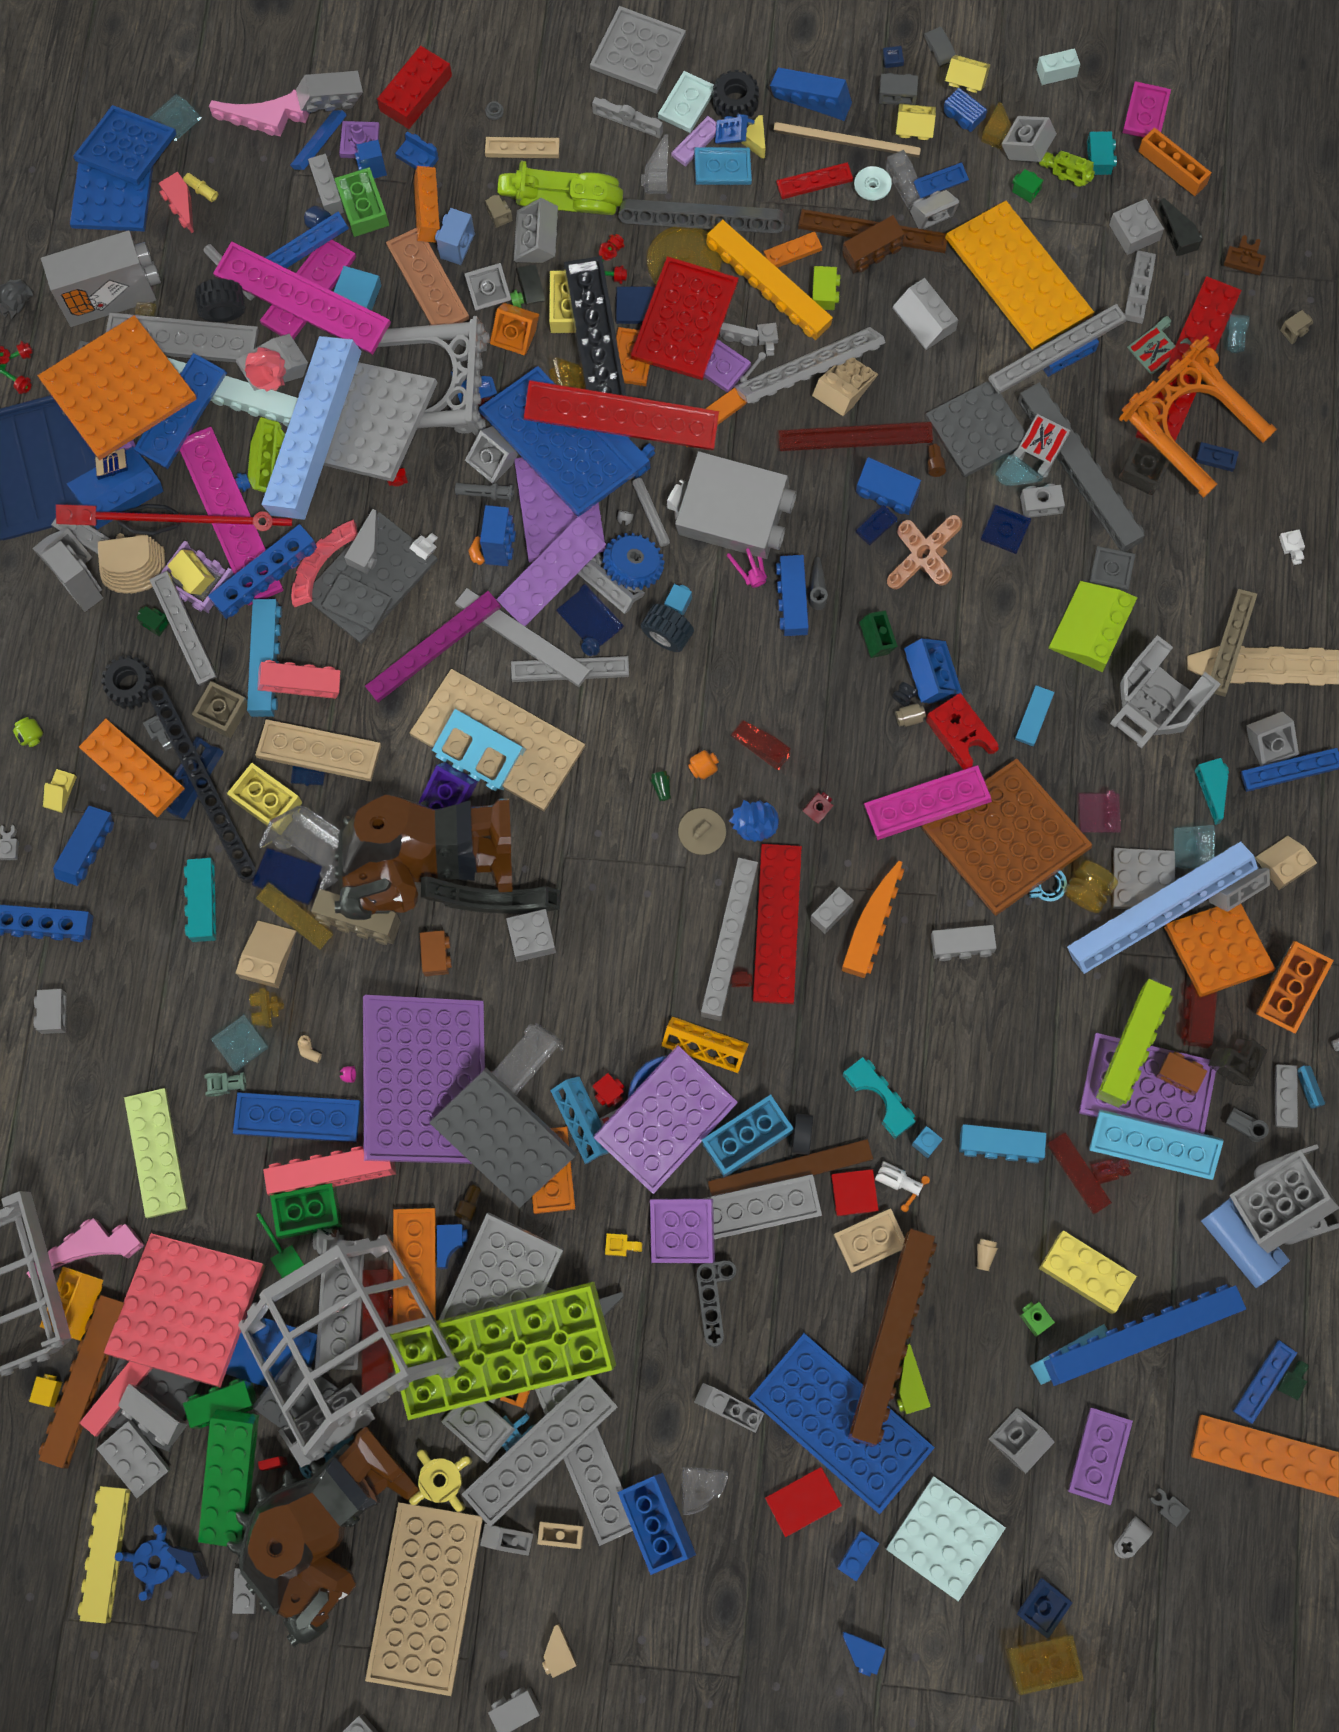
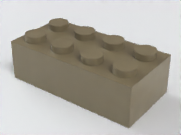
M319 889L311 910L315 919L319 921L318 924L325 927H330V925L338 927L337 930L344 933L352 931L357 933L356 936L363 939L371 937L382 945L394 943L401 924L396 912L373 914L370 919L366 920L348 919L341 913L335 914V901L340 900V895Z

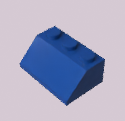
M868 457L859 478L856 493L864 499L876 501L881 506L893 508L899 514L909 515L918 497L921 480Z
M921 638L904 648L921 702L936 703L951 699L959 693L963 695L946 641Z

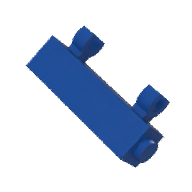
M602 433L637 469V475L633 477L634 479L639 478L650 469L649 458L655 454V448L650 443L641 451L626 436Z

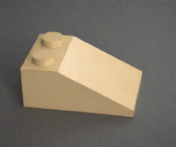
M257 921L242 952L236 974L241 979L279 988L297 931Z

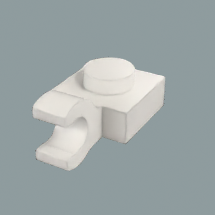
M1300 530L1281 533L1279 538L1284 554H1291L1294 565L1301 564V560L1304 559L1302 550H1304L1305 545Z
M433 533L427 538L421 535L412 543L410 549L416 555L426 560L435 551L436 546L433 543L438 537Z

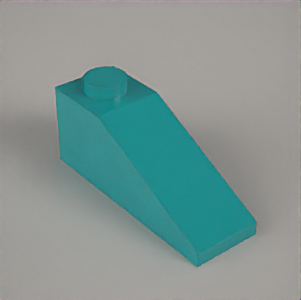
M1221 758L1199 764L1195 769L1215 825L1220 824L1224 817L1229 774L1228 767Z

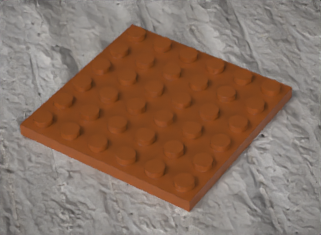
M1015 759L984 781L992 802L921 825L922 830L995 916L1092 848V843L1018 759Z

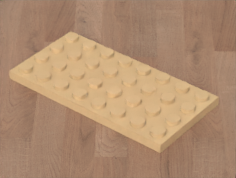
M451 669L410 731V735L433 748L454 709L463 712L526 748L523 756L520 755L502 787L545 812L584 750L585 744ZM454 728L442 750L445 754L460 761L463 759L473 739L470 735ZM490 747L487 748L476 767L477 772L491 780H495L506 761V756Z
M398 1502L365 1681L452 1696L483 1522L481 1516Z

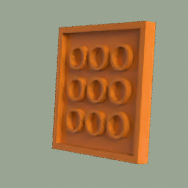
M1241 904L1228 912L1215 907L1167 923L1164 927L1200 997L1272 973L1275 970L1270 957Z

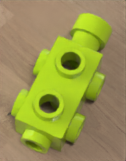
M1062 150L1056 157L1046 151L1041 162H1039V165L1042 167L1053 168V174L1057 175L1058 179L1071 180L1076 186H1085L1088 182L1092 181L1095 174L1093 171L1094 162Z

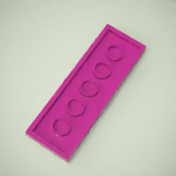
M330 240L313 251L296 274L332 290L338 282L343 266L349 267L356 259V254L334 240ZM271 305L260 319L261 324L280 336L290 334L293 340L307 323L274 305Z
M977 765L864 803L876 838L879 840L990 803L992 800Z

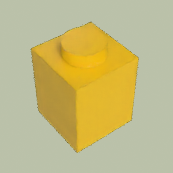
M44 1374L43 1378L36 1377L29 1402L55 1408L62 1382L56 1381V1376Z

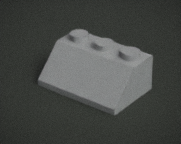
M539 198L517 210L514 248L515 262L543 263L555 257L558 206L543 198Z
M925 278L909 287L892 307L925 350L956 331L957 317Z
M129 1384L118 1405L123 1409L121 1413L130 1420L132 1418L139 1422L137 1426L146 1433L151 1431L156 1435L154 1439L163 1446L165 1444L173 1445L188 1425V1423L139 1385Z

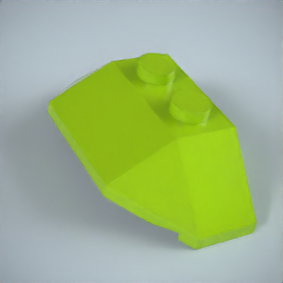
M262 417L259 419L250 444L248 480L254 490L266 493L285 433L282 431L279 422Z

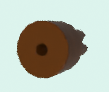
M937 444L930 445L929 474L932 477H939L946 473L945 460L941 457L940 446Z

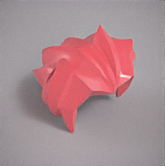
M258 347L257 352L248 353L244 371L253 386L258 389H265L267 392L271 389L277 391L279 387L285 385L283 376L286 373V368H284L285 360L281 358L278 352Z

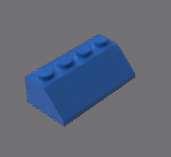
M663 1473L617 1492L650 1575L696 1555Z

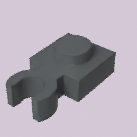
M1157 1489L1156 1491L1161 1495V1499L1156 1501L1153 1497H1150V1502L1154 1505H1160L1162 1508L1158 1513L1174 1527H1177L1190 1510L1174 1496H1171L1168 1500L1166 1493L1162 1489Z

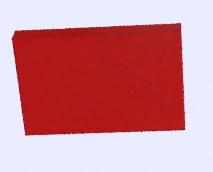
M822 1467L765 1497L785 1537L842 1506Z

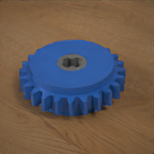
M625 533L623 538L618 535L616 540L612 539L611 543L607 544L602 560L605 563L603 568L608 569L607 576L611 575V580H616L619 586L621 584L625 585L626 589L632 587V590H635L636 587L642 590L644 585L649 588L651 583L655 584L656 580L660 579L665 561L662 560L663 554H659L660 548H655V542L651 543L649 538L644 539L642 535L635 536L634 533H632V536H628Z

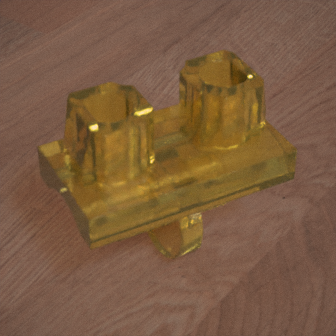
M261 988L258 993L249 995L252 1007L261 1006V1012L251 1013L252 1024L272 1028L271 1011L273 1017H279L278 1010L284 1009V1004L277 1002V996L271 997L270 1004L269 992L266 991V988Z

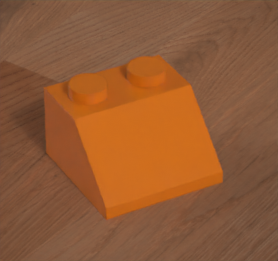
M503 303L497 308L490 344L525 356L536 332L539 314Z

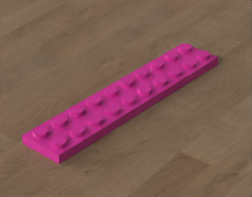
M232 241L213 273L219 279L224 278L240 283L243 291L338 338L353 339L360 349L372 355L391 323L389 319Z
M212 427L189 435L182 445L180 452L208 516L251 517ZM212 523L234 575L266 551L254 525ZM262 571L260 575H266L268 571ZM275 580L265 592H260L254 599H266L284 591L280 581ZM249 582L245 587H250L253 583Z

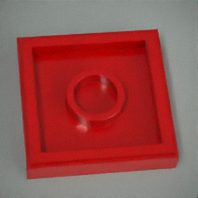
M873 1169L831 1175L837 1216L879 1211Z

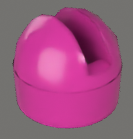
M343 1067L340 1070L343 1073L340 1076L341 1080L347 1083H354L356 1079L355 1067Z

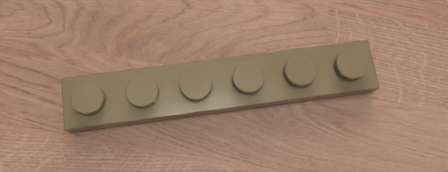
M1241 589L1237 591L1211 677L1221 684L1214 694L1226 697L1257 598L1256 593Z

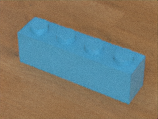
M963 1124L961 1127L959 1152H964V1156L969 1157L983 1154L988 1159H997V1156L1006 1157L1008 1161H1018V1158L1026 1159L1028 1163H1039V1160L1042 1161L1045 1158L1046 1133Z

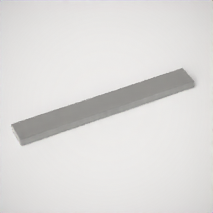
M1115 304L992 374L988 380L997 393L1000 394L1126 322L1127 317L1119 306Z
M466 588L455 604L464 610L480 596ZM499 609L482 622L578 687L581 686L591 673L590 669Z

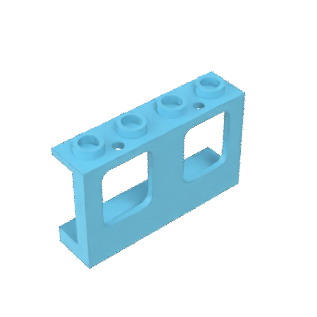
M454 709L432 751L437 753L435 757L444 762L448 759L453 762L452 767L461 772L464 769L469 771L471 778L480 781V779L486 781V786L496 791L497 789L504 790V787H502L518 757L520 755L523 756L526 748L463 712ZM454 728L470 735L473 739L463 759L460 761L445 754L442 750ZM489 747L506 756V761L495 780L487 778L476 770L484 752Z

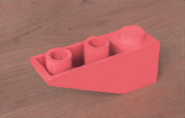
M176 172L159 182L161 188L159 193L164 201H169V207L173 214L179 215V222L183 228H188L193 233L191 194L187 184L179 173Z

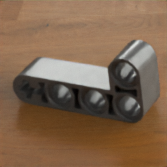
M730 1261L705 1263L697 1269L704 1337L707 1345L713 1348L719 1347L724 1339L717 1283L728 1282L735 1278L736 1266ZM724 1266H730L733 1273L731 1276L725 1277L721 1274V1269ZM705 1268L712 1271L711 1278L703 1279L700 1276L701 1270ZM708 1289L715 1293L714 1299L710 1301L703 1298V1292ZM710 1310L715 1311L718 1315L717 1320L714 1322H709L705 1317L706 1313ZM719 1324L720 1328L715 1327L716 1335H720V1338L717 1339V1343H713L711 1339H708L712 1335L711 1328L706 1329V1326Z

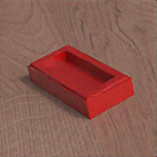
M275 1457L258 1462L259 1469L267 1471L288 1465L286 1457Z

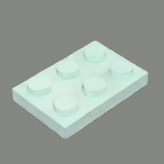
M683 71L659 111L658 118L691 133L713 96L714 84Z

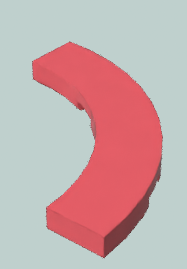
M354 520L338 526L326 538H321L316 543L317 548L315 552L301 561L296 571L295 582L292 585L291 597L294 607L313 601L312 590L314 581L324 562L340 547L355 540L358 532Z

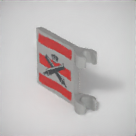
M1037 414L1020 446L1014 452L1012 460L1020 464L1026 452L1044 461L1038 473L1043 477H1047L1071 430Z

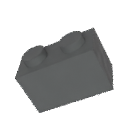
M893 73L881 74L879 104L916 105L918 76Z

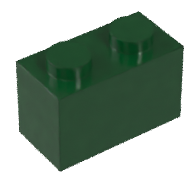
M886 610L869 613L859 622L871 658L888 655L898 647Z

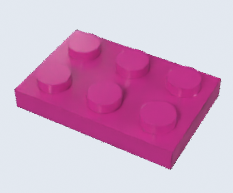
M1135 82L1123 133L1144 138L1154 127L1161 132L1171 89Z

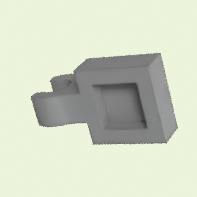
M776 323L757 325L759 345H765L766 356H774V344L778 343Z

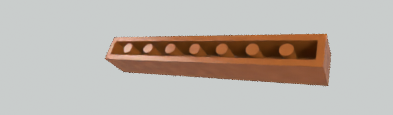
M100 1295L99 1299H96L93 1305V1317L88 1320L85 1327L87 1333L84 1340L82 1339L78 1345V1357L72 1362L70 1367V1378L63 1385L62 1393L64 1394L61 1401H58L55 1406V1418L48 1425L46 1442H43L39 1449L40 1461L60 1468L69 1467L83 1430L80 1421L91 1408L110 1357L104 1351L124 1306L123 1302Z

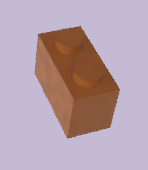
M445 931L420 933L422 972L424 976L449 974V968H452L451 956H448L447 949L451 948L450 937L446 936Z
M1169 1052L1165 1056L1156 1078L1194 1096L1198 1092L1207 1070L1203 1069L1204 1066L1198 1062L1192 1061L1191 1063L1185 1060V1057L1178 1052Z

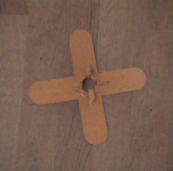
M956 515L948 517L927 539L911 520L903 521L899 525L897 533L912 553L888 576V586L892 589H899L919 569L925 573L927 572L936 584L940 586L946 585L952 578V571L941 558L947 553L943 546L960 531L962 527L961 518Z

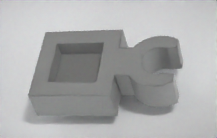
M11 825V831L6 833V828L1 826L0 833L3 838L0 839V860H18L19 841L13 839L17 829L14 825Z

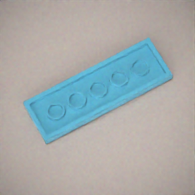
M1099 1110L1090 1144V1151L1213 1180L1223 1139Z

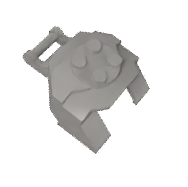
M1158 635L1124 675L1120 683L1123 708L1110 723L1113 727L1117 726L1136 741L1141 749L1153 735L1183 732L1221 685L1206 672H1204L1191 690L1176 681L1159 667L1173 647ZM1126 715L1147 733L1142 737L1122 721L1123 717Z

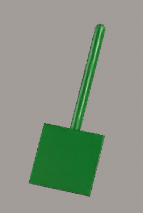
M257 1213L258 1219L279 1252L270 1259L281 1277L284 1278L304 1266L292 1245L282 1250L261 1214Z

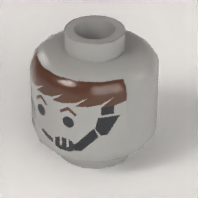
M337 1228L320 1229L313 1235V1249L322 1255L323 1240L344 1241V1235H340V1231Z

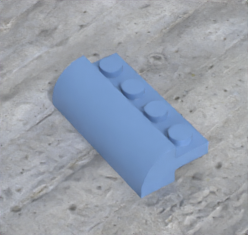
M1231 1197L1201 1220L1255 1288L1273 1277L1290 1261L1279 1247L1267 1253L1258 1245Z

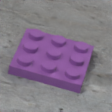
M650 1199L652 1263L715 1262L713 1199Z

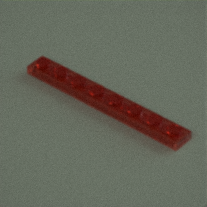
M931 422L779 431L780 451L933 442Z

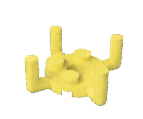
M419 1450L417 1456L424 1465L418 1479L420 1491L409 1499L410 1504L418 1505L422 1499L426 1498L436 1503L449 1501L457 1512L464 1511L465 1505L459 1501L456 1495L462 1485L460 1470L470 1465L472 1458L464 1456L454 1464L447 1459L430 1460L426 1450ZM438 1474H442L446 1478V1482L442 1487H437L434 1484V1478Z

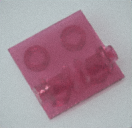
M1114 790L1106 791L1107 794H1079L1080 831L1121 833L1119 794H1115Z

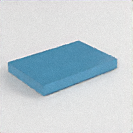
M695 147L696 185H751L750 148Z

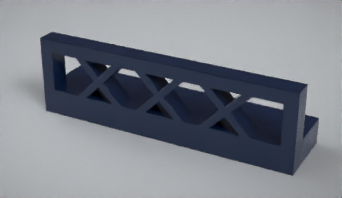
M196 737L193 746L196 752L200 744L205 747L199 758L210 777L224 751ZM193 763L194 768L192 771H196L199 768V765ZM180 764L173 778L177 782L183 779V787L185 789L174 800L172 806L167 807L165 811L175 817L185 819L198 796ZM199 781L197 787L202 789L206 781Z

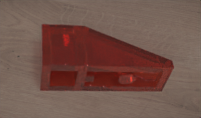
M744 720L731 735V737L776 770H779L790 757L791 748L776 737Z

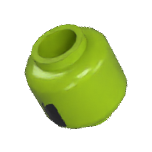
M26 717L14 724L13 733L20 745H29L31 748L40 743L39 739L43 736V732L35 719Z

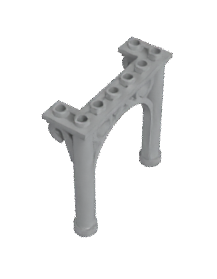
M473 316L470 322L391 328L387 329L378 347L422 343L436 344L444 348L451 357L453 376L450 387L445 396L436 405L425 410L418 428L455 427L454 430L456 432H473L477 436L480 430L486 428L485 420L482 419L478 411V404H481L479 387L482 386L480 369L483 368L481 352L487 351L490 336L477 316ZM443 340H452V341H451V343L448 345V344H447L446 342H444ZM458 344L466 347L463 354L457 355L454 353ZM468 359V367L464 368L461 362ZM467 379V387L465 390V388L461 387L463 381ZM456 394H464L463 402L460 405L452 404L451 400ZM447 405L451 408L449 411H441Z

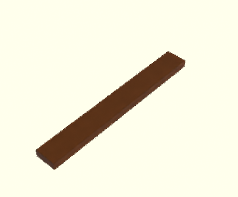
M802 209L798 229L853 238L879 222ZM900 226L905 234L904 247L945 253L947 245L946 233Z
M868 1139L708 1181L711 1196H716L813 1174L814 1176L871 1161L873 1156Z

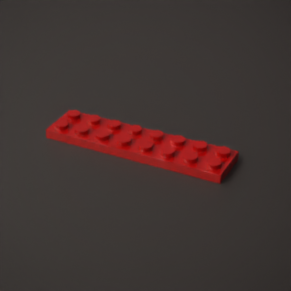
M762 844L753 1002L794 1005L802 846Z

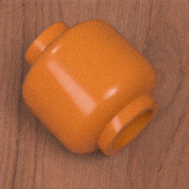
M703 750L690 758L691 764L688 766L695 778L699 777L704 780L717 772L716 764L719 761L714 753L710 754L708 751Z

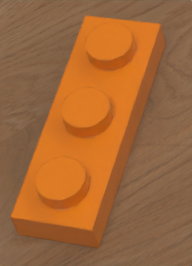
M812 232L765 250L763 255L778 268L822 251V245L816 233Z

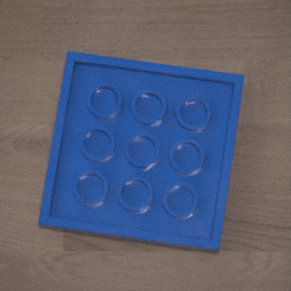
M112 105L73 156L75 161L139 185L176 136V130Z
M78 162L70 220L71 228L145 232L153 166L140 184L136 185Z

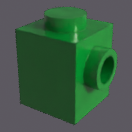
M1024 169L1021 174L1018 173L1013 179L1012 184L1014 186L1012 192L1031 203L1041 191L1043 180L1034 172Z

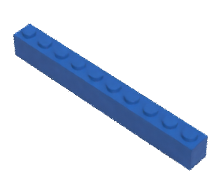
M1227 1284L1215 1289L1217 1293L1210 1295L1209 1291L1198 1295V1300L1192 1302L1191 1299L1180 1302V1308L1175 1310L1173 1306L1160 1310L1162 1313L1160 1316L1155 1317L1154 1313L1142 1318L1144 1321L1137 1324L1136 1321L1127 1323L1122 1331L1118 1332L1117 1328L1105 1332L1107 1337L1102 1339L1098 1335L1087 1339L1088 1344L1081 1346L1080 1343L1067 1347L1069 1352L1062 1354L1061 1350L1049 1354L1050 1359L1044 1361L1053 1386L1246 1310L1236 1285L1228 1288Z

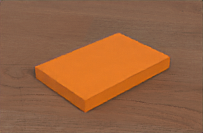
M618 327L616 339L624 383L646 386L650 364L631 359V353L640 330Z

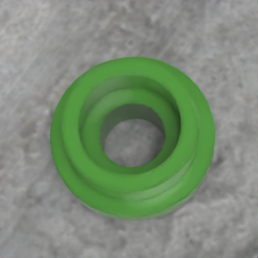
M516 289L513 293H510L513 306L522 308L521 304H524L523 296Z

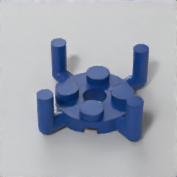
M156 1525L154 1527V1533L157 1534L156 1540L143 1543L135 1554L128 1552H118L115 1554L116 1561L133 1562L135 1576L146 1583L145 1591L139 1594L141 1601L151 1599L154 1586L167 1581L175 1571L180 1573L189 1572L167 1551L172 1546L165 1541L167 1532L165 1525ZM153 1556H158L161 1560L160 1566L156 1569L150 1565V1559Z

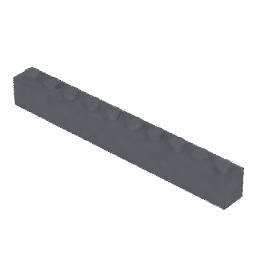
M1039 382L1021 392L1018 402L1032 422L1036 415L1039 414L1071 430L1056 458L1118 549L1126 552L1142 543L1145 536L1142 526L1135 522L1133 513L1124 506L1122 497L1113 490L1111 481L1102 474L1100 465L1091 458L1089 449L1083 446L1078 433H1074L1071 429L1069 420L1060 413L1058 404L1052 401L1047 388L1043 387Z

